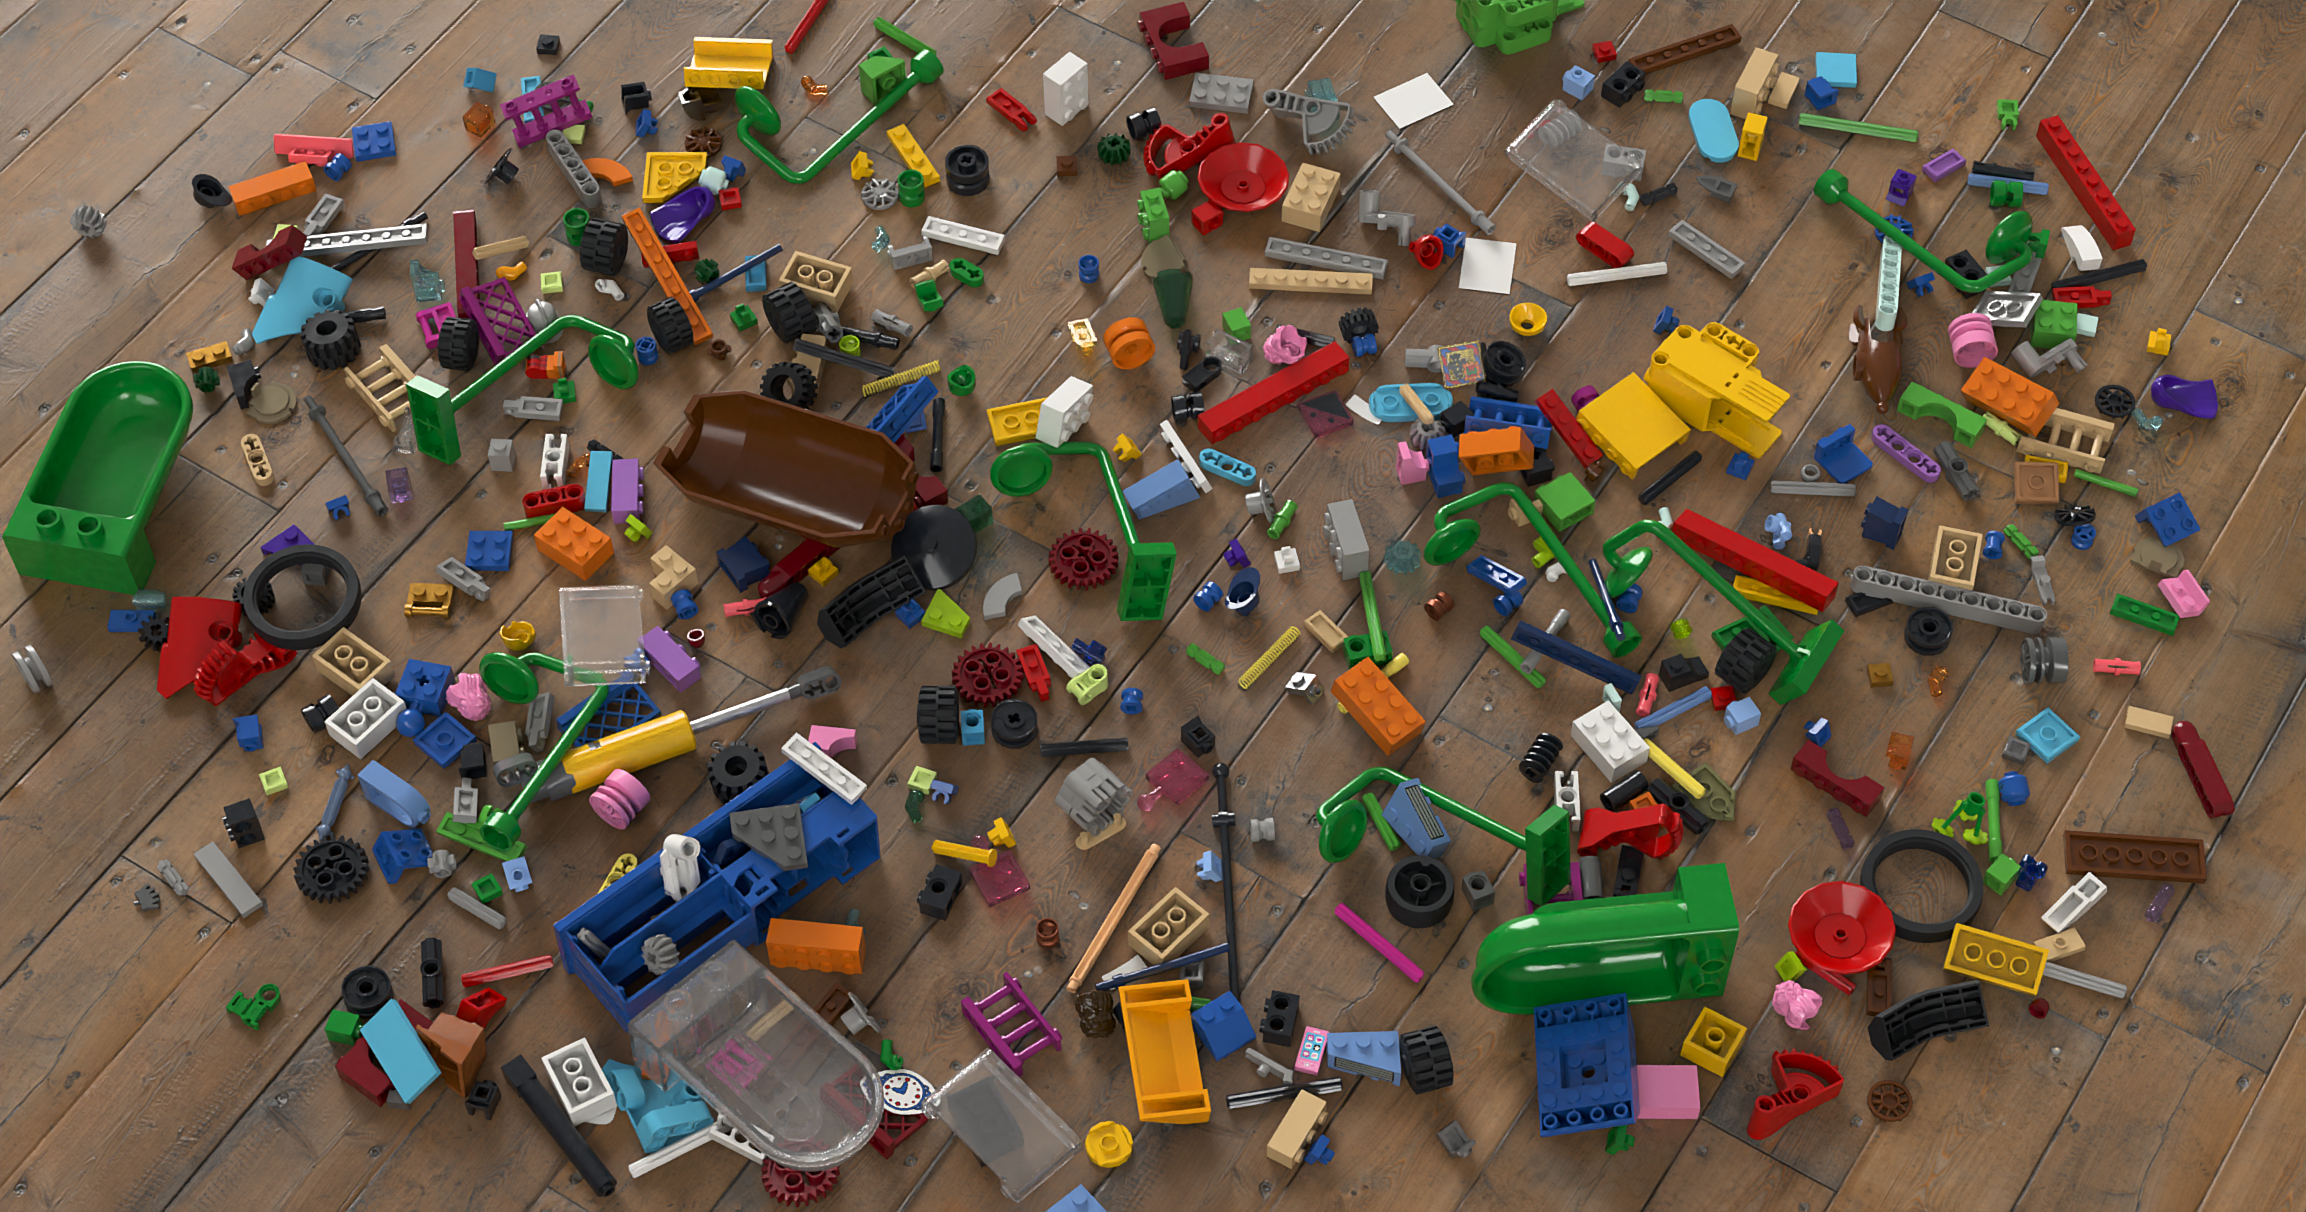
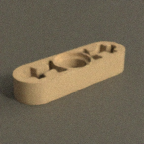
M255 434L245 435L241 439V446L254 480L260 486H267L273 482L274 475L260 438ZM250 443L254 444L255 450L251 451ZM255 457L263 458L259 463L252 462ZM263 469L266 476L262 477L259 470Z

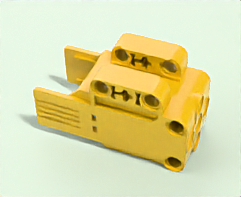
M1717 322L1707 324L1700 332L1691 326L1680 325L1652 354L1650 367L1644 375V381L1680 419L1700 431H1712L1757 459H1760L1782 434L1781 429L1770 424L1769 421L1789 400L1790 394L1762 378L1761 371L1755 368L1759 348L1752 342Z

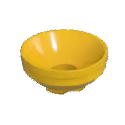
M1521 303L1516 305L1510 312V326L1520 335L1533 336L1539 334L1545 328L1547 314L1537 304ZM1523 323H1530L1533 328L1524 329L1521 325Z

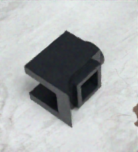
M645 82L621 85V102L625 114L633 109L649 107V101L652 100L650 89H646Z
M1196 716L1181 727V741L1197 758L1203 754L1210 753L1215 747V735L1202 723L1199 716ZM1194 733H1197L1201 738L1198 739Z
M469 743L463 745V750H460L461 766L459 767L461 779L487 777L486 755L483 744Z
M491 1080L476 1081L468 1100L464 1102L468 1114L473 1116L476 1109L483 1110L486 1119L491 1120L501 1098L499 1087ZM482 1094L487 1095L486 1099L481 1098Z

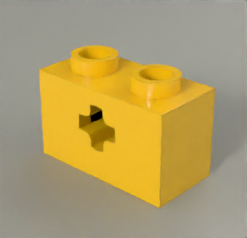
M1748 112L1742 130L1738 157L1757 161L1763 144L1768 117Z

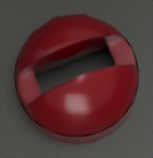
M693 629L688 632L687 639L691 647L700 648L704 645L705 634L703 630Z
M2036 998L2031 1002L2028 1010L2035 1018L2043 1019L2049 1012V1003L2043 998Z

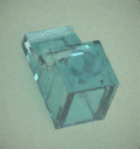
M410 260V278L417 302L442 300V292H445L444 279L440 280L439 272H433L424 268L419 260Z

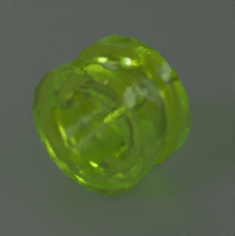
M1679 619L1670 626L1675 639L1686 638L1692 633V628L1689 626L1687 619Z

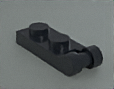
M1622 845L1613 897L1637 895L1644 853L1632 846Z

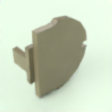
M1168 234L1152 241L1144 250L1141 259L1144 272L1155 280H1167L1175 277L1178 272L1186 268L1184 263L1187 262L1177 243H1172Z
M272 380L268 386L263 385L260 388L259 383L256 382L251 388L253 398L249 404L252 406L246 414L257 419L260 423H279L292 415L291 410L295 411L297 396L294 390L286 384L282 385Z
M2148 537L2136 544L2130 561L2132 564L2164 576L2177 578L2179 571L2183 570L2185 558L2182 550L2175 543L2164 547L2159 537Z

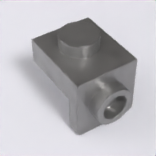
M1296 672L1285 686L1288 694L1305 696L1310 705H1314L1324 693L1321 682L1314 674Z
M1456 1120L1435 1134L1450 1158L1460 1157L1462 1159L1473 1151L1471 1147L1476 1144L1474 1139L1469 1140Z

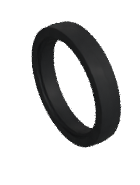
M312 544L287 547L268 556L249 576L243 595L245 613L254 631L273 646L288 650H306L322 646L343 627L348 629L358 615L362 600L360 580L352 564L339 552L325 546ZM306 563L320 564L332 568L345 580L347 591L343 605L330 620L318 627L303 631L283 630L268 623L260 614L259 600L264 587L276 574L284 569Z
M1910 829L1899 831L1883 838L1869 852L1863 863L1860 875V885L1879 896L1875 883V873L1878 866L1888 856L1906 849L1929 850L1947 858L1963 875L1968 891L1967 902L1963 909L1952 918L1938 923L1913 922L1897 915L1890 909L1896 928L1895 936L1917 943H1936L1951 939L1956 923L1969 926L1980 909L1983 897V878L1973 856L1957 841L1934 831Z

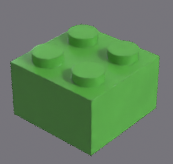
M2042 300L2030 322V345L2032 347L2052 349L2070 338L2075 342L2077 336V303Z

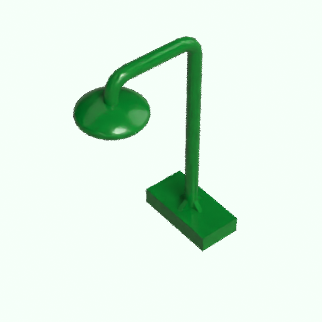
M566 315L554 320L452 399L449 389L417 375L406 384L418 450L448 465L461 457L454 413L565 328L577 327L596 335L590 341L588 347L590 362L596 373L604 381L623 390L632 388L639 378L638 365L633 355L635 344L626 334L586 317Z
M1045 442L1021 444L1002 452L991 466L990 480L997 491L1013 497L1033 494L1047 484L1053 471V464L1049 455L1088 454L1098 459L1129 549L1117 605L1120 621L1163 620L1177 553L1173 542L1140 543L1107 450L1093 442H1063L1058 448Z
M1645 519L1638 521L1606 540L1603 544L1602 552L1606 561L1612 566L1605 581L1611 598H1616L1629 589L1644 573L1653 557V551L1649 547L1633 549L1622 557L1617 554L1616 549L1646 532L1652 533L1667 544L1784 650L1790 659L1768 693L1780 705L1806 694L1845 631L1831 619L1807 631L1799 645L1795 644L1669 528L1655 520Z
M1388 767L1369 768L1324 801L1316 813V819L1321 826L1318 847L1322 858L1328 863L1342 862L1354 853L1364 837L1368 818L1366 808L1360 801L1350 798L1376 780H1385L1399 786L1401 782L1412 780V778ZM1422 783L1419 785L1424 796L1429 797L1431 804L1526 852L1527 899L1543 906L1571 882L1569 811L1554 804L1525 828L1524 836Z

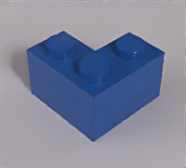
M1452 434L1427 440L1426 459L1429 462L1428 474L1437 498L1462 493L1463 484H1465V475L1458 468L1459 443L1454 441Z

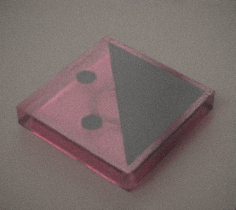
M1336 390L1298 403V409L1315 438L1354 424L1353 418Z

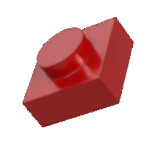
M1612 41L1592 44V51L1597 63L1617 59V53Z
M738 187L718 191L722 211L742 207Z
M1732 686L1710 688L1714 711L1726 710V707L1731 702L1736 701Z

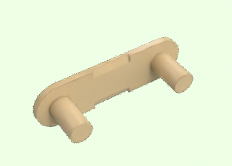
M1115 813L1112 817L1113 824L1110 825L1108 823L1104 831L1097 828L1100 831L1098 836H1093L1089 831L1081 832L1080 836L1076 839V846L1081 850L1093 847L1123 830L1126 826L1125 819L1121 817L1120 813Z

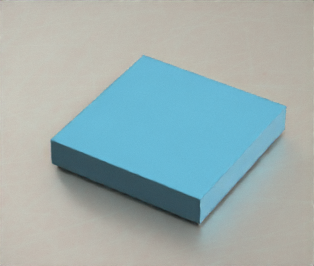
M1816 52V78L1822 76L1831 87L1856 88V54Z
M2049 707L2017 729L2015 733L2022 741L2030 743V749L2047 764L2080 739V736Z

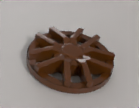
M704 126L702 129L691 130V133L686 135L685 149L687 152H704L708 150L707 157H711L717 154L722 147L721 136L713 128L707 129Z
M1892 1080L1877 1082L1871 1087L1867 1096V1104L1874 1117H1878L1885 1123L1886 1121H1902L1909 1115L1913 1105L1909 1090L1901 1083ZM1884 1085H1889L1890 1091H1886ZM1894 1086L1900 1088L1901 1091L1895 1093ZM1880 1087L1881 1093L1875 1092V1090ZM1904 1094H1905L1906 1097H1907V1098H1904V1099H1900V1098H1899L1900 1096H1902V1095H1904ZM1871 1096L1879 1098L1880 1100H1873L1871 1099ZM1908 1103V1108L1906 1109L1902 1104ZM1882 1109L1887 1111L1885 1116L1880 1114ZM1896 1109H1899L1903 1114L1900 1115ZM1890 1112H1891L1895 1117H1888V1116H1889V1114H1890Z

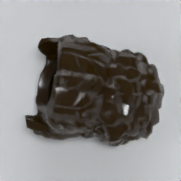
M1109 990L1091 991L1076 995L1075 1008L1081 1018L1080 1028L1086 1037L1106 1038L1114 1032L1116 1027V1019L1113 1016L1114 1001Z

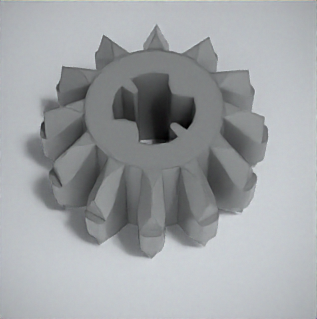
M83 204L74 210L70 224L73 225V230L78 231V234L84 235L85 238L89 236L94 239L103 233L107 220L104 218L105 214L100 213L99 209H94L92 206L87 207Z
M1417 418L1415 423L1411 425L1409 434L1410 441H1413L1414 447L1420 446L1422 451L1424 448L1427 449L1428 439L1444 436L1445 429L1442 426L1441 420L1435 421L1433 419L1434 423L1427 426L1421 419Z
M659 934L644 941V945L641 947L643 951L641 957L644 958V965L648 966L649 972H654L655 975H662L680 962L677 957L680 954L676 950L677 944L672 943L671 937Z

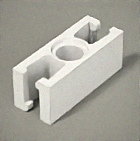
M546 434L540 474L543 489L551 488V484H549L550 475H554L558 487L565 485L570 449L567 434H561L562 442L560 448H555L553 434Z
M1555 771L1553 782L1554 804L1569 811V815L1572 816L1571 822H1573L1572 831H1579L1581 818L1578 771H1571L1570 781H1567L1570 787L1561 786V777H1564V772Z
M720 1112L716 1125L721 1126L722 1123L733 1129L731 1135L728 1136L716 1131L717 1126L713 1125L709 1131V1138L762 1165L764 1163L763 1160L766 1159V1154L763 1152L760 1154L752 1149V1142H759L771 1150L774 1138ZM745 1134L748 1140L744 1143H739L735 1140V1136Z

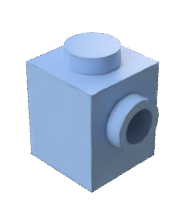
M1575 65L1563 75L1562 90L1583 100L1593 90L1595 75Z
M1750 697L1740 701H1733L1726 707L1724 723L1728 729H1731L1735 735H1738L1758 726L1761 712Z
M522 856L503 862L502 865L510 890L515 889V892L529 889L528 884L532 883L525 857Z

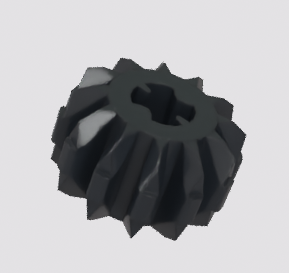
M157 614L156 620H153V617L149 615V623L142 620L141 625L144 628L138 629V633L141 634L139 641L145 642L144 646L146 649L153 645V651L155 652L158 650V646L162 648V645L167 643L169 617H165L162 620L161 614ZM160 629L162 634L154 636L153 631Z

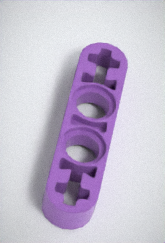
M1882 424L1874 427L1871 436L1874 444L1923 481L1933 483L1939 479L1941 468L1935 461L1890 427ZM1895 444L1901 445L1903 450H1895L1892 446ZM1909 457H1917L1919 462L1913 463L1909 460Z

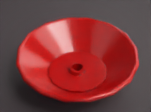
M1238 142L1223 145L1210 152L1199 166L1197 179L1202 193L1214 204L1231 211L1251 212L1265 209L1279 201L1288 189L1290 175L1285 162L1274 151L1259 144Z
M1844 881L1821 883L1805 891L1792 906L1788 921L1792 944L1801 956L1821 970L1841 975L1862 973L1880 964L1891 951L1896 934L1892 912L1880 896L1862 885ZM1837 934H1842L1844 937H1838Z

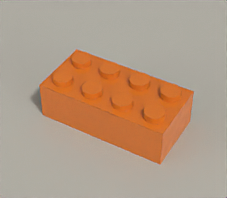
M1986 357L1982 359L1960 390L1967 402L1986 412L1990 411L1999 419L2007 421L2009 424L2033 437L2037 436L2060 404L2054 392Z
M1369 657L1334 680L1331 693L1387 756H1390L1422 732L1426 721Z
M777 918L770 919L766 939L770 965L778 968L796 967L800 970L816 969L826 973L836 971L847 975L862 974L866 953L863 927Z

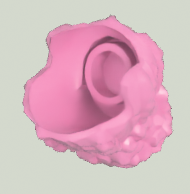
M1282 325L1276 329L1274 335H1270L1263 346L1264 357L1273 364L1281 365L1284 362L1292 365L1305 356L1307 338L1300 337L1296 327Z
M460 673L458 675L459 683L449 686L445 699L451 706L457 707L458 711L465 718L474 721L482 720L489 714L492 704L489 695L486 693V685L482 677L477 673Z
M1788 980L1785 983L1777 984L1772 1001L1774 1010L1778 1014L1785 1016V1022L1790 1027L1808 1030L1810 1027L1805 1020L1813 1018L1822 1005V997L1812 990L1802 989L1794 981Z

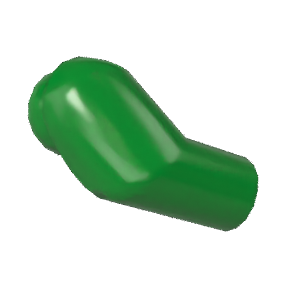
M882 1040L881 1062L890 1070H899L904 1063L901 1056L898 1058V1055L892 1053V1040Z

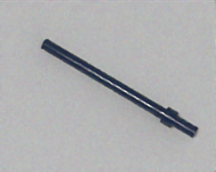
M777 244L697 290L692 289L689 293L694 302L699 300V297L782 252L783 249L780 244Z
M1592 558L1588 563L1610 619L1609 626L1615 633L1617 640L1622 641L1625 639L1623 622L1616 613L1598 562Z
M1226 942L1125 975L1120 973L1112 976V979L1095 984L1096 991H1106L1112 988L1117 990L1118 987L1125 986V984L1229 952V945Z

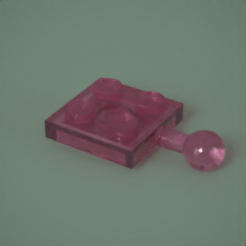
M1176 748L1146 773V779L1156 789L1150 794L1140 795L1137 799V805L1142 811H1150L1155 805V800L1163 794L1179 805L1209 780V774Z
M976 835L972 838L971 847L988 850L989 841L986 836ZM1011 850L997 855V861L993 867H988L985 863H979L969 868V873L989 908L1030 890V884Z

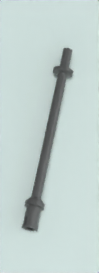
M310 395L306 396L304 401L310 409L308 413L310 420L318 421L365 492V502L371 505L377 516H384L389 509L381 499V493L376 489H372L325 418V407L317 405Z

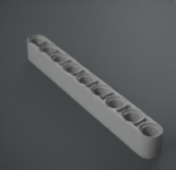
M1868 566L1856 567L1850 582V588L1855 593L1862 592L1866 593V596L1879 599L1889 598L1893 602L1918 608L1934 607L1948 615L2030 634L2040 633L2047 618L2046 610L2037 605Z

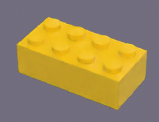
M1956 923L1943 970L2035 997L2039 989L2049 949Z

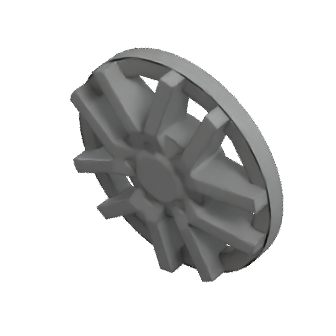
M874 178L871 182H866L861 191L863 203L874 210L888 209L899 198V191L895 182L892 183L887 178L885 180H876ZM877 202H882V205L877 206Z

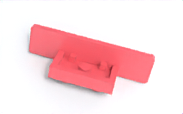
M275 134L273 136L275 153L287 154L288 162L295 164L306 161L307 164H315L321 167L330 162L337 153L343 154L348 159L354 157L353 140L349 138Z

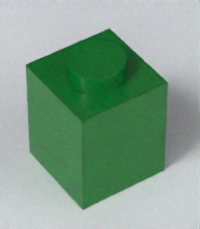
M333 1009L324 1030L329 1041L354 1046L355 1042L363 1036L360 1029L364 1025L360 1015Z

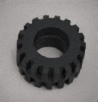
M669 297L647 307V318L651 331L660 347L666 353L671 354L692 345L694 338L690 321L684 309L675 298Z
M447 317L441 326L438 338L440 365L445 369L469 371L472 369L478 354L479 330L477 323L473 319Z
M792 362L775 363L772 365V368H768L765 371L767 375H763L761 378L763 380V384H760V388L763 389V392L760 393L761 396L809 410L808 405L813 406L815 403L813 398H817L818 393H815V389H818V384H815L814 381L817 379L811 375L812 371L806 369V366L803 364ZM790 377L794 382L795 391L793 396L787 400L783 393V386Z

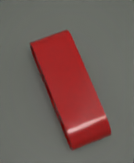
M1589 222L1576 234V240L1579 245L1613 268L1623 267L1634 257V251L1631 246L1595 222Z
M569 484L530 492L523 497L522 504L527 518L555 514L562 507L573 513L584 509L585 493L581 485Z

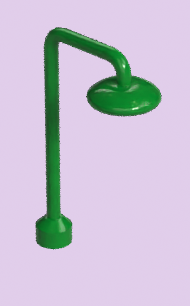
M925 49L921 50L910 60L911 74L801 172L790 170L749 134V127L769 136H774L781 130V120L773 105L763 94L749 86H741L735 92V102L742 116L736 129L738 139L782 179L793 184L806 183L825 168L918 82L932 84L944 73L943 65L932 52Z
M1829 169L1825 171L1815 183L1814 195L1828 205L1842 202L1962 291L1969 293L1984 291L2031 262L2033 253L2027 242L2032 232L2033 221L2028 212L2017 211L2005 217L1995 227L1987 241L1985 248L1986 259L1995 265L2008 263L1978 280H1968L1849 193L1848 179L1837 170Z
M1509 482L1495 483L1448 503L1437 511L1434 517L1436 532L1429 539L1424 549L1425 561L1434 566L1448 564L1463 556L1475 545L1481 533V527L1477 521L1473 519H1460L1447 524L1449 517L1497 496H1511L1605 626L1606 631L1603 644L1613 658H1621L1631 653L1641 643L1642 636L1631 622L1624 621L1622 622L1625 639L1622 641L1617 640L1615 633L1609 626L1610 619L1602 599L1529 497L1519 486Z
M493 652L481 659L479 672L485 685L501 699L514 704L531 703L539 693L537 678L529 666H540L596 687L595 692L508 811L491 813L481 826L480 835L490 847L498 851H509L521 836V828L517 820L607 698L609 683L603 675L537 652L526 653L518 658L502 652Z

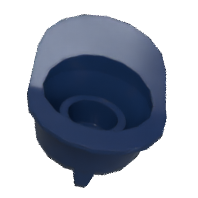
M1248 567L1242 569L1233 577L1224 602L1227 608L1236 610L1243 616H1249L1250 611L1258 606L1260 602L1258 587L1261 576L1257 569Z

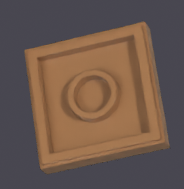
M2015 461V504L2058 505V463Z

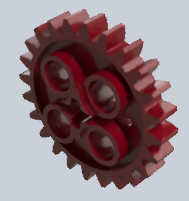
M1079 528V533H1075L1072 529L1070 536L1063 533V540L1056 538V544L1051 545L1052 551H1049L1050 571L1054 573L1055 579L1060 578L1061 585L1068 582L1069 589L1073 585H1076L1077 590L1084 586L1085 590L1088 591L1089 585L1097 589L1096 583L1104 586V579L1110 581L1111 574H1116L1119 560L1117 546L1113 545L1112 539L1107 540V534L1099 536V530L1093 534L1091 533V528H1088L1087 532H1083L1082 528Z
M980 643V649L971 646L972 652L964 650V657L958 655V662H954V669L952 670V683L960 693V698L966 697L967 703L974 700L976 707L980 702L983 703L984 708L987 707L988 703L995 707L997 701L1001 703L1004 701V698L1007 700L1012 699L1011 694H1018L1017 688L1022 687L1023 666L1020 665V658L1015 657V652L1009 654L1008 647L1001 650L1000 644L996 648H992V643H989L988 647L985 648ZM989 678L992 679V684L996 689H993Z
M802 1136L799 1142L793 1137L790 1144L784 1140V1147L782 1148L775 1145L776 1153L768 1152L769 1159L763 1160L765 1167L761 1168V1178L765 1191L769 1192L770 1198L776 1197L778 1203L785 1200L787 1207L792 1202H795L796 1208L799 1207L800 1202H804L806 1206H809V1200L818 1203L817 1197L820 1195L826 1198L825 1191H833L832 1184L838 1183L837 1176L840 1175V1165L836 1152L831 1150L830 1145L824 1146L823 1140L816 1144L815 1137H812L809 1142L806 1141L805 1136ZM792 1157L796 1158L802 1174L805 1175L806 1181L810 1186H806V1184L804 1183L802 1175L799 1169L796 1168L795 1162L792 1159Z

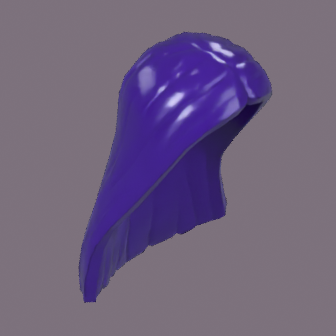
M694 187L681 193L650 212L654 230H656L660 238L670 243L680 242L700 220L712 213L715 207L714 196L705 187Z
M2162 375L2156 378L2151 386V398L2159 407L2181 411L2197 418L2214 419L2216 417L2218 402L2214 383L2211 379L2188 381L2173 375Z

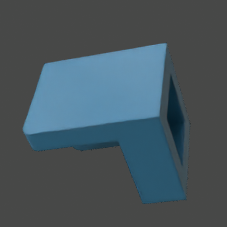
M467 68L463 87L493 92L497 73L479 68Z

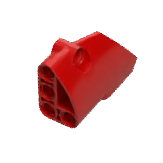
M172 597L167 643H164L161 648L157 691L162 696L168 699L182 688L193 683L196 680L195 675L199 673L197 669L202 666L201 661L206 659V654L212 651L211 648H214L217 642L224 640L232 648L240 645L243 636L238 628L241 620L242 604L206 597Z

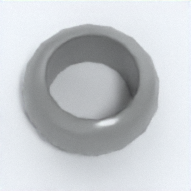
M1812 464L1805 465L1800 471L1802 479L1807 482L1817 481L1820 477V470ZM1813 471L1816 475L1809 476L1805 472Z

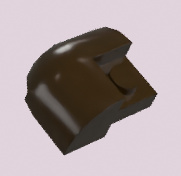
M687 87L683 91H678L682 107L691 119L698 121L706 120L704 113H714L723 109L722 100L717 88Z

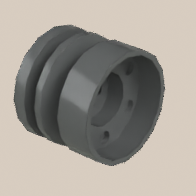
M2040 637L2034 638V641L2032 638H2024L2020 650V669L2023 682L2025 684H2032L2035 681L2036 684H2040L2045 674L2049 684L2065 683L2068 676L2069 658L2067 643L2064 637H2048L2044 645Z

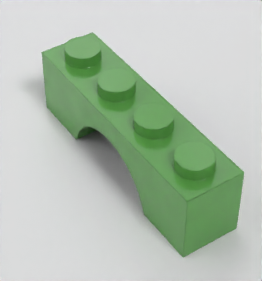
M1911 382L1902 394L1897 407L1898 412L1914 420L1923 416H1936L1944 419L1953 430V439L1970 448L1975 445L1984 432L1987 419L1980 414L1974 413L1960 404H1956L1914 382Z

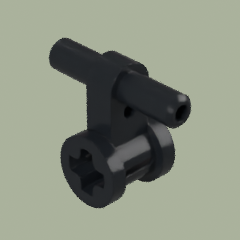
M1189 329L1179 333L1177 350H1179L1181 355L1179 367L1181 370L1188 369L1189 356L1192 352H1199L1201 335L1196 334V336H1192V331Z

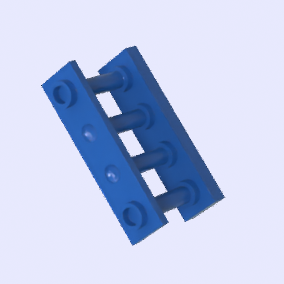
M1471 396L1469 409L1473 412L1474 416L1466 415L1464 434L1470 431L1483 432L1489 429L1500 430L1516 426L1523 429L1534 447L1548 449L1552 425L1538 406Z

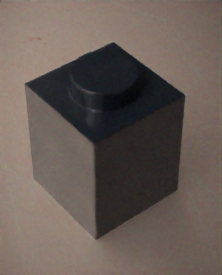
M1462 401L1441 412L1440 420L1445 433L1452 434L1453 438L1464 432L1466 415L1474 416L1473 412Z

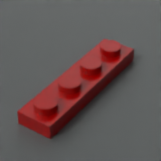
M1553 388L1535 400V404L1585 469L1603 457V454Z

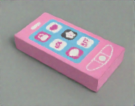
M1306 1026L1295 1063V1071L1318 1075L1329 1031Z

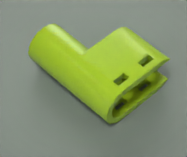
M1541 537L1533 541V546L1539 553L1532 557L1531 560L1535 567L1540 568L1555 556Z

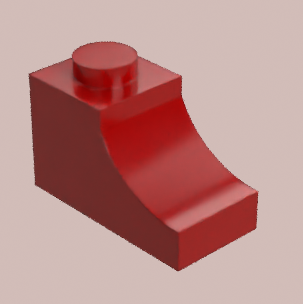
M488 987L462 999L456 1016L466 1022L476 1023L485 1029L492 1016L505 1006L507 998Z

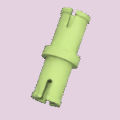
M1987 411L1982 416L1987 419L1986 425L1995 431V435L2002 436L2013 446L2019 443L2023 435L2008 426L2007 421L2000 420L1990 411Z

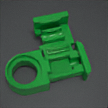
M271 983L263 985L253 997L254 1002L252 998L248 1000L243 997V993L237 991L226 1006V1011L237 1014L241 1017L242 1023L254 1030H259L258 1022L267 1010L272 1012L281 999L279 988ZM267 991H274L276 997L272 1000H265L263 994Z

